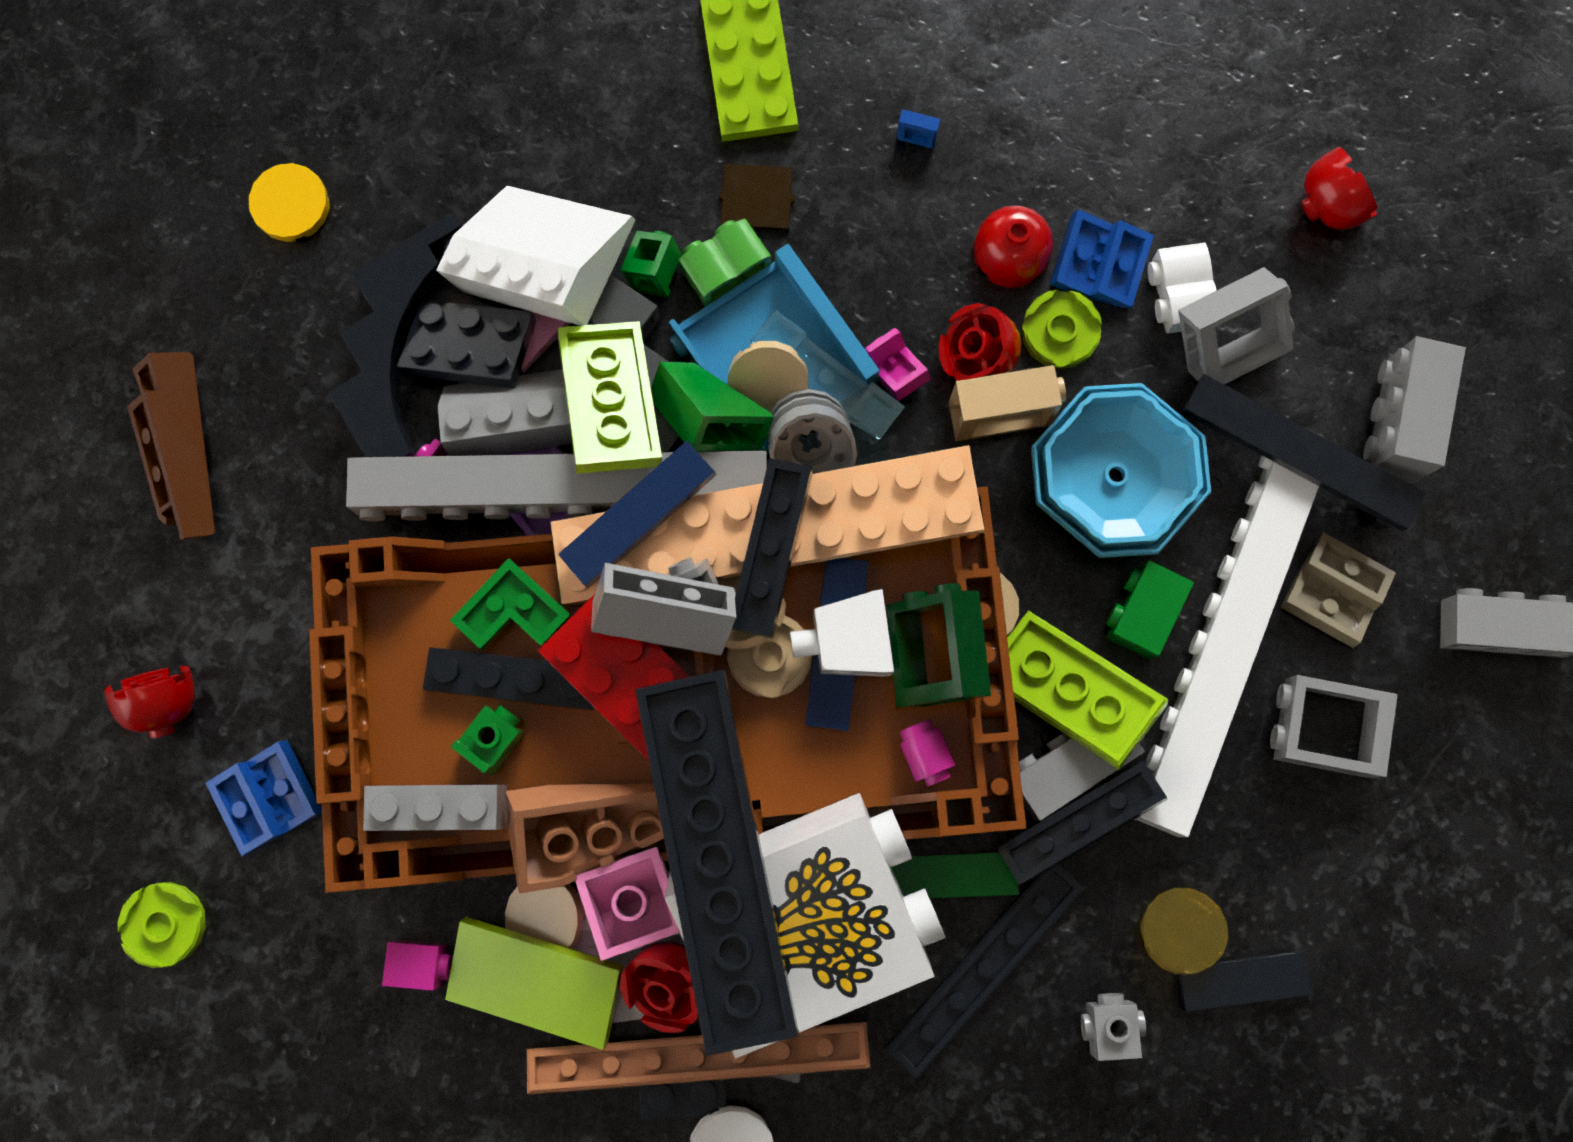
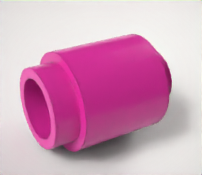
M932 719L899 732L903 740L900 746L915 782L924 779L928 787L951 777L948 768L955 766V762L940 727L935 728Z

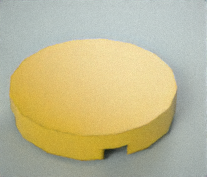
M294 163L276 165L264 171L253 183L249 194V211L257 226L271 238L285 242L296 241L295 239L303 236L307 238L315 234L325 223L330 209L327 190L319 176L309 168Z

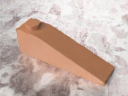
M653 783L545 785L505 791L508 833L519 893L563 887L576 881L577 875L593 867L601 865L603 868L614 863V857L635 847L645 848L664 839Z

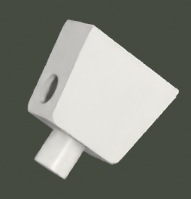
M882 589L816 608L813 612L814 629L790 632L793 658L818 655L821 674L886 677L894 672Z

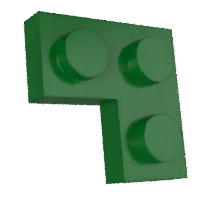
M508 558L449 621L477 647L484 651L512 620L540 646H543L572 615Z

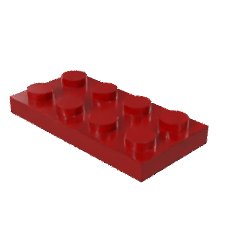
M593 595L538 652L649 761L635 689L690 676L657 644L591 632Z

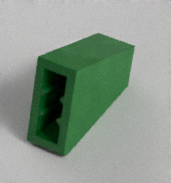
M659 362L651 386L652 400L684 443L688 441L696 451L762 450L774 418L769 411L696 363Z

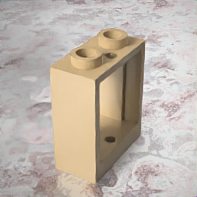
M1052 365L956 381L948 403L955 441L1050 426L1059 412L1062 402L1066 401V388L1063 378H1057L1055 366Z

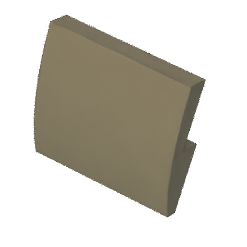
M1323 532L1306 557L1280 608L1354 648L1361 643L1374 611L1383 604L1396 572Z

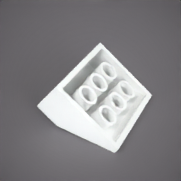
M506 186L452 236L436 271L461 292L579 326L587 325L635 219L630 215Z

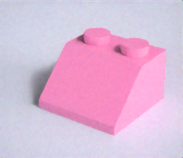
M658 847L576 876L577 880L575 882L601 961L680 933L665 900L669 874Z

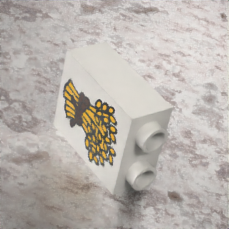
M857 793L759 834L799 1032L935 977L925 946L946 937L926 889H921L907 896H903L891 867L911 860L912 856L892 809L870 818L861 794ZM669 871L665 900L684 941L671 871ZM775 1042L733 1050L732 1053L736 1059Z

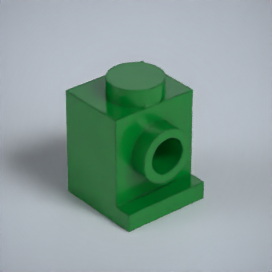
M637 230L620 271L630 287L636 292L669 298L671 293L669 284L678 265V259L681 257V251L672 235L662 231L651 233Z
M499 705L496 710L484 706L459 740H455L451 745V748L484 774L494 775L524 737L525 733L516 727L520 719L503 706ZM487 728H492L495 732V739L490 744H485L482 740V735Z

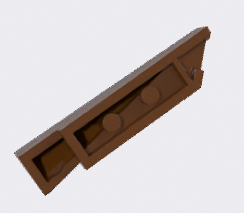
M189 352L148 353L132 368L141 394L127 408L157 516L165 525H177L179 538L182 540L209 537L215 533L194 357Z

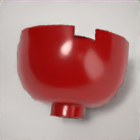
M1336 147L1312 164L1306 173L1303 185L1307 198L1301 201V205L1312 222L1319 218L1329 228L1348 230L1376 217L1378 213L1375 210L1378 207L1360 171L1355 173L1351 167L1347 168L1346 165L1353 160L1341 147Z
M1020 205L1004 206L992 212L980 225L973 245L974 261L979 268L980 266L981 270L988 275L987 279L993 284L1006 288L1024 287L1042 275L1048 267L1053 252L1052 230L1045 218L1035 210Z
M976 303L964 306L949 319L948 322L952 325L949 327L946 336L941 334L939 340V359L944 371L949 376L954 377L957 381L1009 373L1017 366L1021 354L1020 334L1015 323L1002 311L986 304Z
M179 666L181 674L168 676L170 673L169 668H163L126 678L120 681L122 689L113 692L111 685L106 687L103 692L113 718L123 728L135 733L149 732L150 738L163 737L175 732L174 724L184 720L194 705L196 694L190 667Z
M658 942L642 949L636 954L621 974L620 990L624 1002L629 1009L635 1005L644 1014L640 1020L651 1028L668 1033L684 1031L689 1024L694 1023L698 1018L685 946L676 942Z

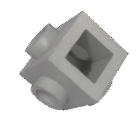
M1122 993L1098 994V1002H1086L1087 1014H1081V1031L1084 1041L1090 1042L1091 1056L1098 1061L1142 1058L1140 1037L1146 1036V1021L1143 1011L1137 1009V1004L1124 1000ZM1116 1021L1115 1027L1110 1030L1111 1024Z

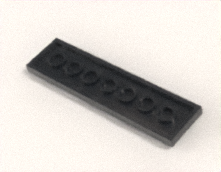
M719 670L635 689L706 1056L796 1038L800 1034L726 672Z

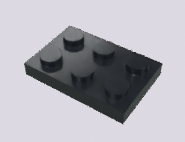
M421 299L397 367L402 375L515 388L536 319L533 313L529 311Z

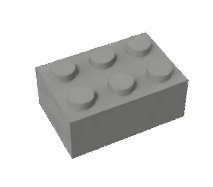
M1416 336L1404 347L1399 348L1388 360L1383 361L1378 373V383L1382 384L1380 398L1375 400L1371 410L1370 419L1375 424L1373 435L1368 438L1364 447L1363 458L1411 484L1445 466L1466 347Z

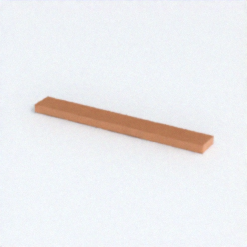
M866 1022L814 1026L799 1032L800 1035L796 1038L777 1041L736 1059L732 1051L706 1056L702 1035L610 1042L604 1050L588 1045L527 1049V1094L871 1068L868 1027Z

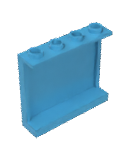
M789 244L775 252V261L679 325L674 319L669 321L672 336L668 340L680 358L687 355L692 363H696L726 384H728V369L733 357L739 351L743 352L745 349L750 348V344L758 341H778L791 346L798 352V356L805 362L808 368V389L826 392L838 400L841 406L877 383L880 370ZM766 438L761 451H766L768 456L770 454Z

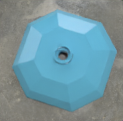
M1142 383L1084 387L1031 447L1036 505L1099 558L1158 554L1211 493L1205 435ZM1112 469L1120 471L1122 481H1112L1109 477V471Z

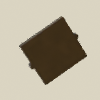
M725 164L723 191L719 192V199L722 201L721 225L730 220L737 222L746 219L752 229L789 231L790 206L795 202V197L791 194L793 167Z

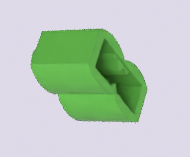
M746 219L737 222L733 220L725 222L715 231V236L712 239L704 242L695 241L689 244L682 251V256L678 259L680 271L705 307L771 264V255Z

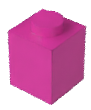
M401 939L387 942L382 986L432 991L443 987V980L448 981L452 966V955L447 954L448 944Z

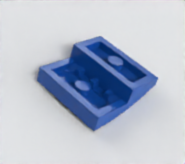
M1078 209L1071 214L1050 285L1069 292V290L1078 292L1087 299L1129 309L1133 307L1154 235L1121 220L1111 224Z
M288 740L276 742L250 760L236 763L206 782L210 794L241 856L248 855L322 814V808L320 804H317L316 796Z

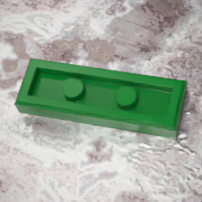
M1000 852L912 856L911 860L891 867L903 896L924 888L929 898L1019 895L1018 883Z

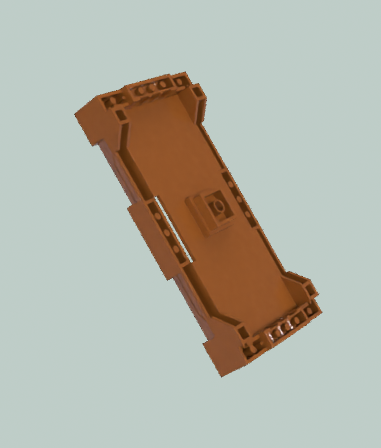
M977 487L984 533L843 558L869 561L865 593L882 589L885 611L887 604L903 601L902 594L927 591L928 595L935 593V586L942 584L958 583L961 585V590L979 591L991 696L929 707L897 708L893 673L886 677L855 676L848 732L805 726L814 655H812L811 668L803 683L790 694L772 699L756 697L740 687L731 675L727 661V647H724L722 655H715L657 644L690 677L719 670L726 672L752 801L760 800L761 809L754 810L758 834L857 793L861 794L870 818L892 809L905 840L1026 829L1017 749L1019 737L1000 569L996 564L988 487ZM552 534L446 543L442 540L382 537L349 540V544L311 547L314 629H309L316 802L317 804H322L325 893L515 874L508 822L507 829L363 831L364 786L507 785V791L545 785L653 783L649 761L596 709L595 711L423 690L429 647L547 661L538 652L542 646L513 620L484 651L477 647L449 620L508 558L573 616L585 603L572 606H564L561 603ZM826 561L790 567L783 595L786 603L785 616L798 622L803 630L814 629L813 612L814 609L820 607ZM944 607L921 612L920 618L928 684L952 680ZM501 705L520 719L516 727L523 731L525 735L494 775L484 774L452 749L451 745L455 740H459L484 706L496 710ZM932 719L934 727H940L955 766L948 768L951 775L950 778L927 787L924 779L915 782L900 746L903 740L899 732ZM487 728L482 735V740L485 744H490L495 739V732L492 728ZM662 839L645 848L635 847L614 857V860L618 861L658 847L663 862L668 861L665 840Z

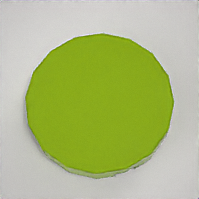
M1059 290L1048 291L1037 297L1025 313L1021 328L1023 343L1030 355L1044 366L1054 365L1056 369L1073 368L1088 360L1099 345L1102 323L1100 314L1092 301L1082 294L1070 290L1069 292Z
M171 882L151 884L134 892L123 905L117 922L118 933H121V940L123 942L121 945L125 954L137 964L150 968L173 966L189 958L201 944L206 929L205 910L199 898L187 887Z

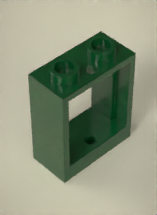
M958 583L942 584L934 587V594L928 595L927 591L902 594L903 601L886 605L897 708L929 707L991 696L979 591L961 590V585ZM944 607L952 680L928 684L920 613Z

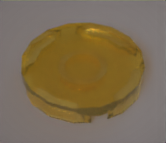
M1173 888L1159 894L1147 906L1141 921V934L1148 955L1161 968L1175 974H1196L1209 969L1223 955L1228 941L1227 921L1220 907L1206 894L1191 888Z

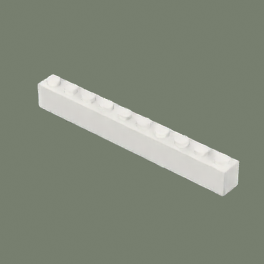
M1261 456L1259 467L1264 469L1259 482H1253L1245 499V504L1250 505L1245 519L1240 518L1231 536V540L1236 542L1231 556L1226 555L1219 567L1217 578L1222 579L1217 594L1213 592L1210 594L1205 604L1203 615L1208 617L1203 631H1196L1189 647V653L1193 654L1188 669L1183 668L1176 680L1174 691L1179 692L1174 708L1168 706L1162 717L1160 729L1164 730L1163 737L1159 746L1153 745L1146 760L1147 767L1168 800L1135 820L1176 837H1189L1319 488L1318 485L1264 456Z

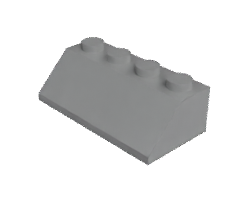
M562 369L519 375L515 388L474 383L449 385L443 388L438 403L440 440L448 456L502 455L572 444Z

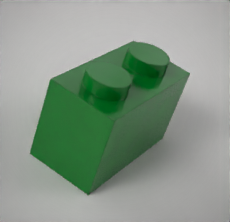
M1150 560L1143 564L1140 569L1133 567L1123 586V589L1128 591L1123 604L1116 603L1107 618L1105 625L1111 627L1106 639L1148 660L1158 657L1194 582Z

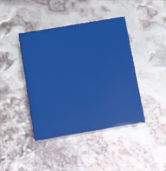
M902 109L897 139L932 149L937 139L940 119Z

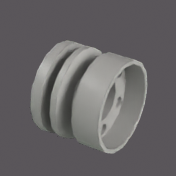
M805 389L793 391L777 401L770 411L774 418L766 437L770 458L810 466L813 469V474L854 467L857 457L855 438L847 413L838 400L826 392Z

